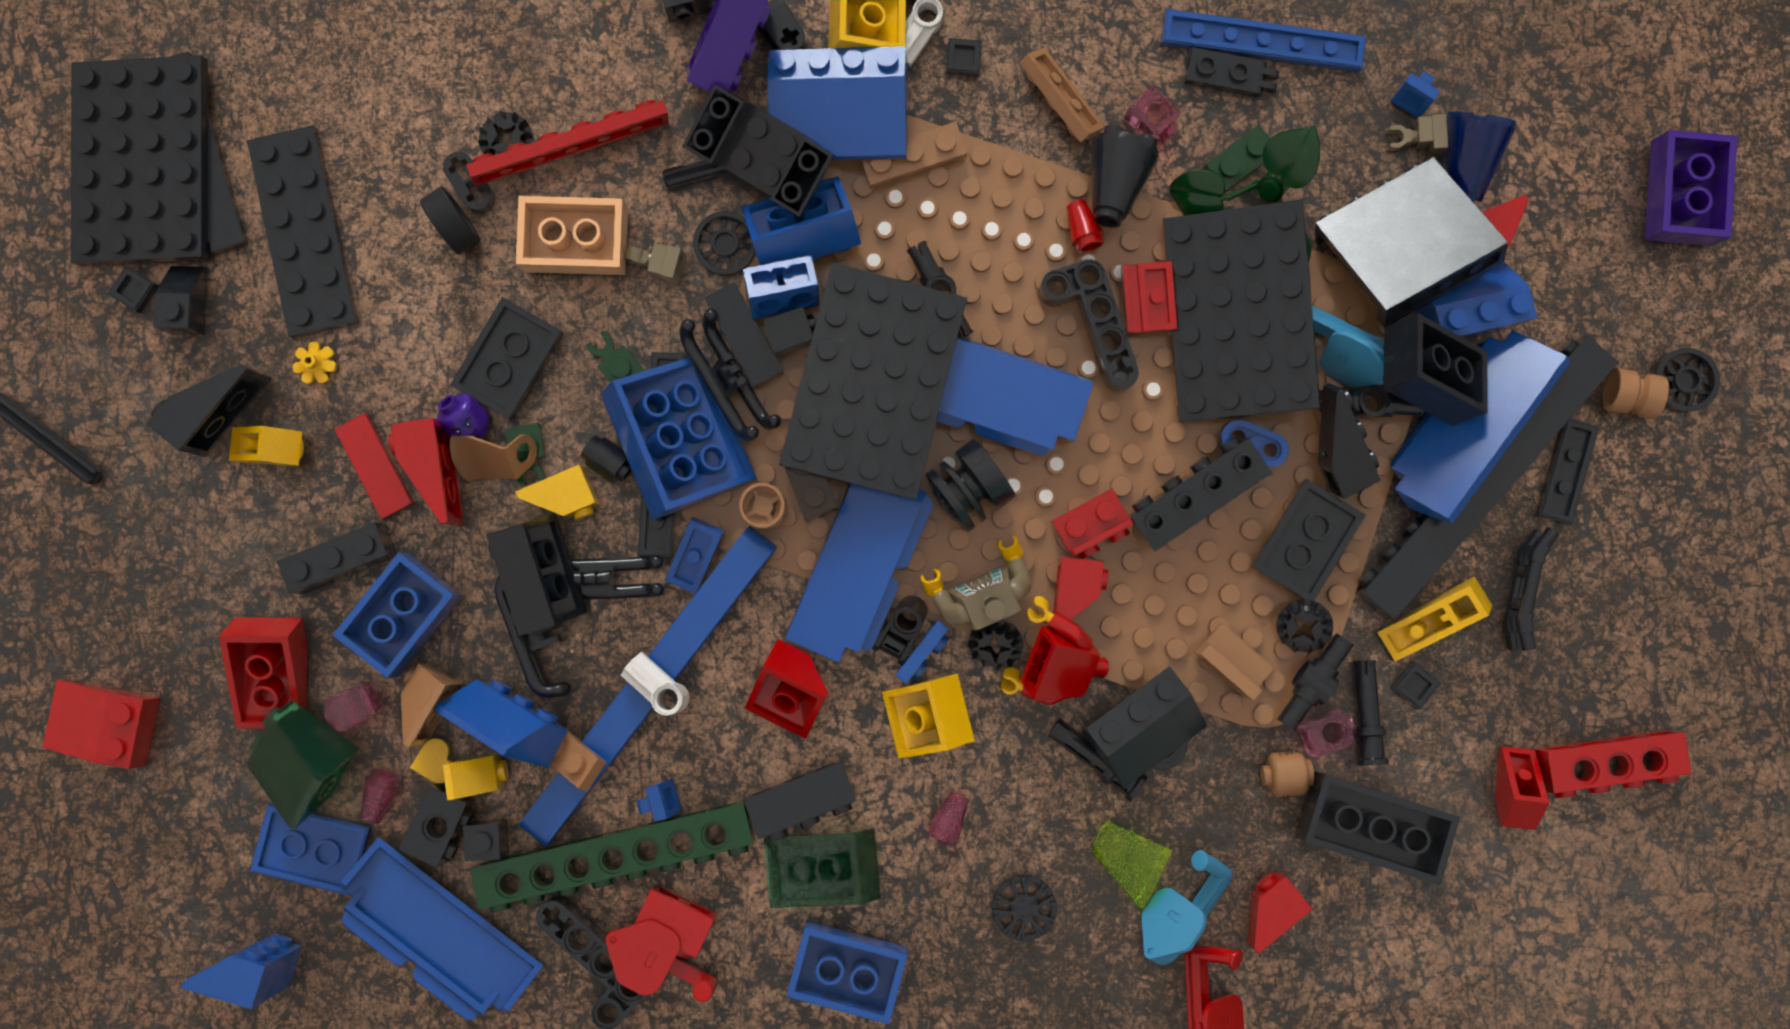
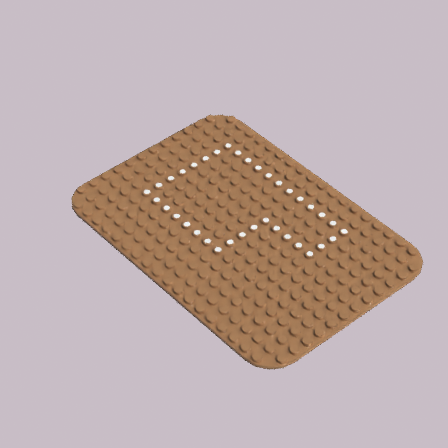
M907 115V137L941 127L940 125ZM961 132L967 157L874 188L869 186L861 160H832L821 181L836 176L839 177L853 211L861 244L853 246L847 251L834 252L813 261L818 281L820 306L832 262L921 285L918 280L921 276L906 251L915 245L921 255L917 246L918 243L926 240L927 246L938 267H943L945 273L955 281L957 287L956 294L967 298L963 314L974 332L967 337L963 335V338L1093 381L1075 441L1058 436L1054 449H1049L1045 455H1037L982 437L976 433L975 424L965 421V424L959 428L936 421L919 489L927 492L926 496L932 499L933 507L908 566L903 569L895 568L892 577L897 580L899 586L891 607L897 608L899 602L907 596H917L927 605L928 614L926 619L934 622L938 620L946 626L971 633L973 629L968 626L952 625L945 620L933 601L934 596L925 594L920 577L923 575L925 580H934L933 569H937L941 573L944 590H949L1004 565H1008L1009 562L1005 561L998 547V542L1001 540L1004 547L1008 548L1014 544L1012 537L1014 535L1023 549L1021 559L1025 562L1031 580V590L1021 600V611L1002 620L1011 623L1019 630L1024 642L1023 652L1030 654L1041 626H1048L1049 623L1046 621L1041 623L1032 622L1028 616V608L1033 609L1035 612L1044 611L1034 603V598L1041 596L1048 601L1049 611L1053 613L1059 558L1081 559L1079 554L1073 557L1069 556L1051 521L1112 488L1128 517L1131 518L1129 514L1135 511L1132 505L1147 495H1150L1153 499L1163 492L1161 486L1177 475L1183 479L1193 472L1190 466L1205 456H1208L1211 460L1222 452L1219 448L1222 445L1220 434L1226 423L1235 419L1245 420L1284 437L1289 446L1287 459L1277 467H1269L1272 474L1155 552L1135 524L1127 527L1130 534L1112 543L1107 538L1098 543L1097 545L1100 550L1084 559L1104 561L1103 569L1109 572L1107 589L1101 590L1100 597L1071 619V621L1080 626L1092 638V644L1099 652L1100 657H1105L1108 660V674L1103 679L1138 690L1170 666L1192 694L1201 712L1245 726L1271 728L1282 725L1283 723L1277 720V718L1294 695L1292 691L1295 687L1292 685V680L1297 671L1307 660L1313 661L1315 657L1319 659L1335 634L1343 635L1359 585L1357 581L1362 575L1394 475L1390 464L1404 444L1413 415H1393L1391 418L1377 417L1366 421L1355 416V419H1358L1366 430L1367 437L1364 440L1367 448L1378 459L1379 467L1377 472L1381 480L1343 499L1330 492L1318 463L1321 412H1318L1317 409L1181 423L1179 422L1172 331L1127 334L1138 366L1139 375L1136 382L1128 390L1114 392L1107 388L1104 383L1077 301L1052 307L1046 305L1040 299L1039 287L1048 272L1083 260H1096L1105 269L1125 328L1121 266L1122 264L1136 265L1138 263L1167 261L1163 219L1185 216L1177 204L1140 192L1129 214L1119 227L1107 228L1100 225L1105 234L1103 236L1104 244L1100 248L1088 253H1078L1077 248L1072 246L1066 206L1073 201L1084 199L1093 213L1092 176ZM1312 250L1309 261L1312 305L1384 341V327L1377 320L1378 307L1338 258ZM756 253L747 268L760 266ZM1091 271L1079 273L1080 280L1084 284L1093 285L1096 283V277ZM743 277L739 291L750 309ZM1057 281L1047 283V290L1050 294L1054 296L1064 294V287L1061 283ZM938 283L931 287L932 289L949 293L948 288L944 284ZM1102 303L1091 304L1090 309L1094 316L1098 318L1107 316V309ZM820 306L804 309L806 316L813 314L816 322ZM1416 311L1413 312V313H1411V314H1409L1408 316H1406V317L1400 319V320H1403V319H1405V318H1407V317H1410V316H1412V315H1415V314H1416ZM773 316L755 319L775 355L764 323V319ZM1315 332L1319 390H1323V386L1328 383L1346 389L1348 392L1350 389H1366L1370 387H1349L1328 376L1322 370L1320 360L1329 338ZM723 335V338H722V339L724 340V342H725V344L727 345V347L729 348V350L732 351V353L734 354V352H733V350H732L730 344L728 343V341H727L725 335ZM1102 336V345L1107 350H1116L1118 348V341L1114 336ZM810 347L776 357L784 373L755 389L753 388L770 416L776 414L781 417L782 421L778 428L773 430L763 428L753 417L740 393L730 397L731 402L746 426H756L759 430V435L755 440L748 442L740 438L756 479L681 510L682 516L688 523L692 517H695L724 530L718 548L728 552L742 533L751 526L744 520L739 509V502L743 492L750 485L756 483H768L775 486L785 497L787 515L777 528L768 531L754 528L777 546V549L766 562V565L807 579L811 576L838 512L837 510L806 522L785 467L779 466L780 454L783 451ZM734 354L736 362L739 363L736 355ZM1122 354L1113 359L1116 361V364L1123 357ZM716 355V358H715V361H714L713 366H714L715 363L719 360V358L717 357V355ZM1118 367L1113 376L1115 379L1121 378L1124 383L1128 373L1127 371L1121 372ZM1381 384V385H1371V386H1380V387H1383V384ZM1366 395L1364 399L1366 408L1375 412L1377 408L1375 398ZM1235 430L1231 436L1232 438L1237 436L1239 440L1244 437L1240 430ZM974 439L983 447L1001 470L1014 490L1016 497L998 511L992 508L986 501L982 502L981 506L987 519L981 522L970 511L968 515L972 519L975 528L967 532L942 509L932 494V488L925 474L933 469L944 480L946 476L942 472L939 463L944 460L955 471L959 469L960 466L954 453ZM1272 443L1266 444L1263 449L1264 454L1272 456L1275 453V446ZM826 478L839 509L849 484ZM1304 479L1310 480L1366 515L1314 600L1322 604L1329 611L1333 620V632L1331 639L1328 640L1323 649L1314 650L1310 654L1301 651L1293 652L1290 647L1282 644L1276 630L1280 611L1290 602L1301 598L1251 568V565ZM1297 618L1298 630L1295 634L1305 631L1313 637L1311 625L1314 621L1305 624ZM1220 624H1225L1273 667V671L1259 686L1262 692L1254 701L1245 699L1194 654ZM993 636L992 641L998 643V641H996V636Z

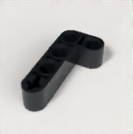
M1087 259L1048 272L1039 287V297L1042 302L1048 306L1055 307L1077 301L1105 385L1114 392L1128 390L1138 378V366L1102 264L1096 260ZM1091 271L1096 277V283L1093 285L1084 284L1080 280L1079 273ZM1051 281L1061 283L1064 287V294L1060 296L1050 294L1047 290V283ZM1102 303L1107 309V316L1103 318L1094 316L1090 309L1091 304ZM1102 336H1114L1118 341V348L1116 350H1107L1102 345ZM1122 354L1123 357L1116 364V361L1113 359ZM1118 367L1121 372L1127 371L1128 373L1124 383L1121 378L1115 379L1113 376Z
M559 895L553 896L537 910V924L607 988L593 1006L591 1018L592 1022L599 1029H614L624 1020L644 995H640L621 985L616 979L614 969L605 968L601 965L599 954L609 953L605 941L608 934L568 898L564 896L559 897ZM557 907L561 912L558 918L553 920L550 918L552 910ZM572 919L574 923L566 931H563L562 928ZM574 930H584L588 934L589 943L586 945L576 943L573 937ZM602 1004H613L617 1008L618 1016L614 1018L605 1016L602 1012Z

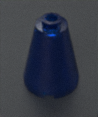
M1451 111L1447 114L1448 148L1446 149V172L1473 203L1482 202L1516 130V121L1495 115L1486 114V116L1474 115L1475 113Z

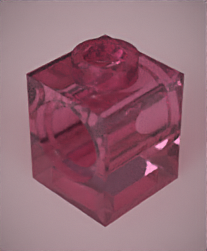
M1151 85L1128 108L1124 119L1140 134H1149L1157 140L1161 138L1165 142L1178 129L1179 126L1176 124V121L1181 112L1156 87ZM1157 112L1161 115L1163 122L1159 124L1152 123L1147 118V113Z
M371 681L356 684L323 701L326 707L324 710L326 721L332 728H336L337 732L348 731L385 713Z
M1334 709L1303 720L1298 725L1307 754L1315 758L1356 744L1353 737L1356 734L1354 722L1350 715H1345L1342 710ZM1332 723L1335 726L1336 734L1331 741L1327 742L1323 738L1322 730L1326 724Z

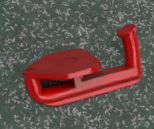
M648 919L623 928L613 929L606 936L605 941L616 979L624 987L640 995H650L661 987L669 972L693 985V996L701 1003L709 1001L718 985L717 979L676 957L680 950V938L673 929L660 922Z
M1194 945L1190 951L1185 953L1188 1029H1244L1243 1005L1240 997L1228 994L1210 1001L1208 962L1225 964L1231 970H1236L1243 959L1241 950L1234 951L1221 947Z

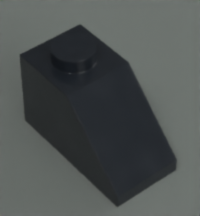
M170 266L155 292L153 328L171 335H204L206 267Z

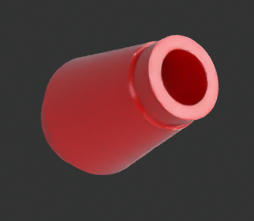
M1080 199L1069 203L1066 209L1068 211L1072 246L1077 248L1078 253H1088L1097 250L1104 244L1103 236L1105 234L1100 225L1094 221V215L1086 200Z

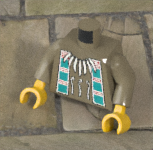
M1012 536L1014 544L1008 548L1004 547L1001 540L998 542V547L1005 561L1009 562L1008 565H1004L949 590H944L939 570L933 569L935 579L931 581L925 580L924 576L921 575L920 578L925 594L934 596L933 601L948 623L952 625H966L973 630H979L1021 611V600L1030 592L1031 580L1025 562L1021 559L1023 549L1016 536Z

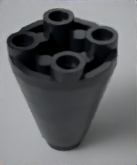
M1106 125L1104 131L1093 138L1091 144L1092 211L1094 213V221L1097 224L1107 228H1117L1126 219L1157 164L1159 150L1156 146L1158 140L1154 136L1149 134L1137 135L1125 132L1118 125Z

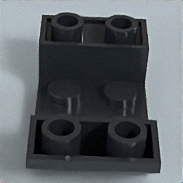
M716 84L713 86L682 146L710 164L720 165L770 195L772 201L799 217L805 211L835 156L812 138Z

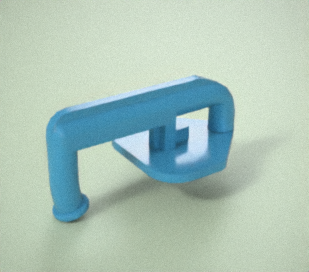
M1312 305L1314 331L1329 338L1320 360L1322 370L1331 378L1349 387L1383 384L1384 341Z
M1198 850L1192 855L1191 862L1193 868L1197 871L1206 870L1210 873V876L1192 902L1172 888H1163L1154 894L1142 912L1144 955L1156 964H1170L1180 954L1186 953L1194 947L1205 930L1206 918L1232 880L1233 873L1231 869L1215 857L1208 855L1205 851Z

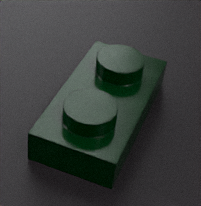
M1257 125L1204 166V169L1213 170L1224 178L1226 183L1225 194L1264 164L1262 151L1270 137L1260 125Z

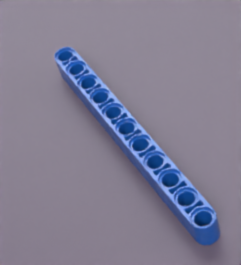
M749 526L648 657L676 681L773 555L777 546ZM627 682L582 741L607 762L589 790L585 792L578 789L558 772L518 826L547 847L654 708L651 702Z

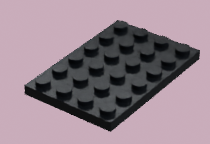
M202 55L71 62V263L79 266L208 259V59Z
M1303 200L1164 218L1166 260L1172 261L1177 330H1172L1179 422L1186 423L1321 409Z
M832 262L779 466L916 501L967 298Z

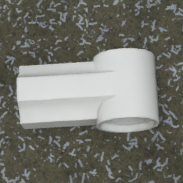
M917 0L913 6V11L905 21V47L909 67L915 62L933 34L941 28L943 8L938 0ZM924 10H931L937 17L932 22H924L919 18V14Z
M643 652L634 657L620 674L651 702L654 710L661 715L668 716L682 712L689 704L690 696L686 687L675 682ZM668 689L673 690L677 694L678 701L674 708L666 706L663 700V695Z

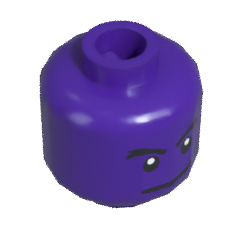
M460 393L455 396L451 394L439 403L437 420L441 422L442 430L449 437L473 436L481 439L487 433L489 414L470 394Z

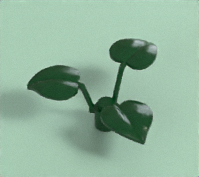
M1308 126L1301 129L1283 131L1272 136L1266 142L1262 151L1263 163L1268 172L1261 180H1255L1252 184L1232 193L1223 194L1226 186L1224 178L1217 172L1209 169H1195L1179 175L1170 184V193L1184 215L1224 210L1223 201H1230L1254 189H1257L1260 197L1266 201L1273 203L1283 202L1282 196L1289 188L1299 189L1306 186L1317 173L1320 162V141L1316 126ZM1307 236L1308 260L1310 261L1312 250Z

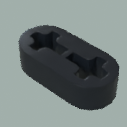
M463 152L451 153L443 163V170L456 193L470 211L476 214L488 212L495 203L493 190L488 183L477 186L476 189L480 193H484L482 195L484 201L481 204L471 201L474 195L469 188L474 183L469 175L467 166L464 167L465 172L469 176L466 180L457 172H454L456 171L455 164L457 162L466 165L472 163L473 160Z

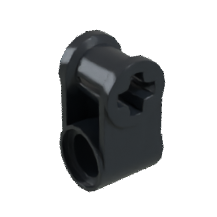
M784 0L768 1V7L771 9L763 28L757 26L763 37L770 42L775 50L808 49L803 28L794 18Z
M917 596L903 598L889 622H886L872 650L878 651L880 649L898 659L897 663L902 666L927 617L928 609L926 603ZM902 612H912L917 620H907Z

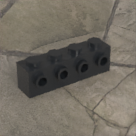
M1237 436L1231 438L1219 447L1222 451L1211 460L1208 456H1205L1191 465L1192 473L1183 479L1178 475L1171 478L1161 486L1163 489L1162 493L1153 499L1150 495H1147L1132 505L1135 511L1130 513L1129 516L1133 519L1135 525L1154 552L1272 474L1249 438L1244 437L1241 440Z

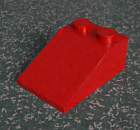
M435 418L391 424L392 434L388 436L390 451L392 455L396 456V460L441 524L454 527L465 526L457 469L453 464L449 448L450 437L442 430L441 422Z
M235 617L218 637L236 728L304 729L306 726L308 645L303 618Z
M58 679L56 680L42 748L93 763L132 769L147 766L161 698Z

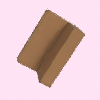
M1220 624L1194 653L1247 700H1255L1262 692L1259 686L1273 671V667L1225 624Z

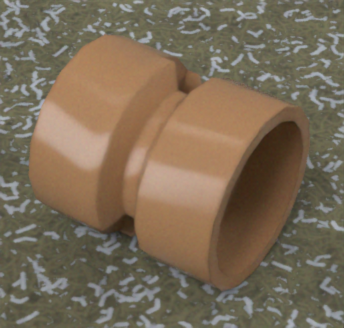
M1615 367L1608 374L1603 386V409L1620 414H1627L1631 411L1632 414L1638 417L1657 419L1663 412L1668 399V380L1662 375L1647 373L1639 376L1635 370Z
M756 483L750 485L740 498L739 509L742 517L749 525L758 530L768 531L777 528L787 515L785 497L771 484Z

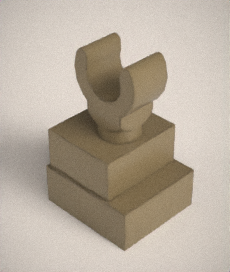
M1446 114L1418 117L1413 124V130L1406 129L1402 125H1393L1387 131L1388 134L1396 133L1401 137V142L1390 144L1388 147L1390 151H1399L1404 146L1414 144V150L1428 149V156L1443 155L1448 148Z
M654 243L652 253L634 246H628L624 259L628 260L630 264L648 267L647 272L652 277L679 285L687 256L681 248Z

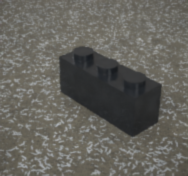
M843 759L746 796L744 803L758 839L767 836L770 842L787 835V828L799 824L801 829L820 822L819 816L832 811L833 816H837L853 809L851 803L857 801V796Z

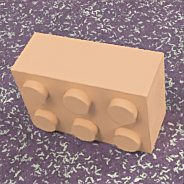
M518 196L516 265L524 273L626 275V259L624 258L627 250L628 233L627 205L623 199Z

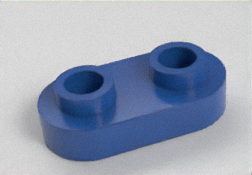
M1235 419L1226 423L1221 430L1220 440L1222 444L1232 438V433L1235 430L1242 431L1244 437L1250 439L1268 467H1277L1288 457L1289 446L1285 438L1245 420ZM1268 443H1272L1275 446V453L1272 456H1266L1263 451L1264 446Z

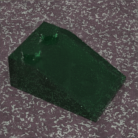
M874 828L789 835L770 842L768 838H764L770 908L857 905L881 899Z

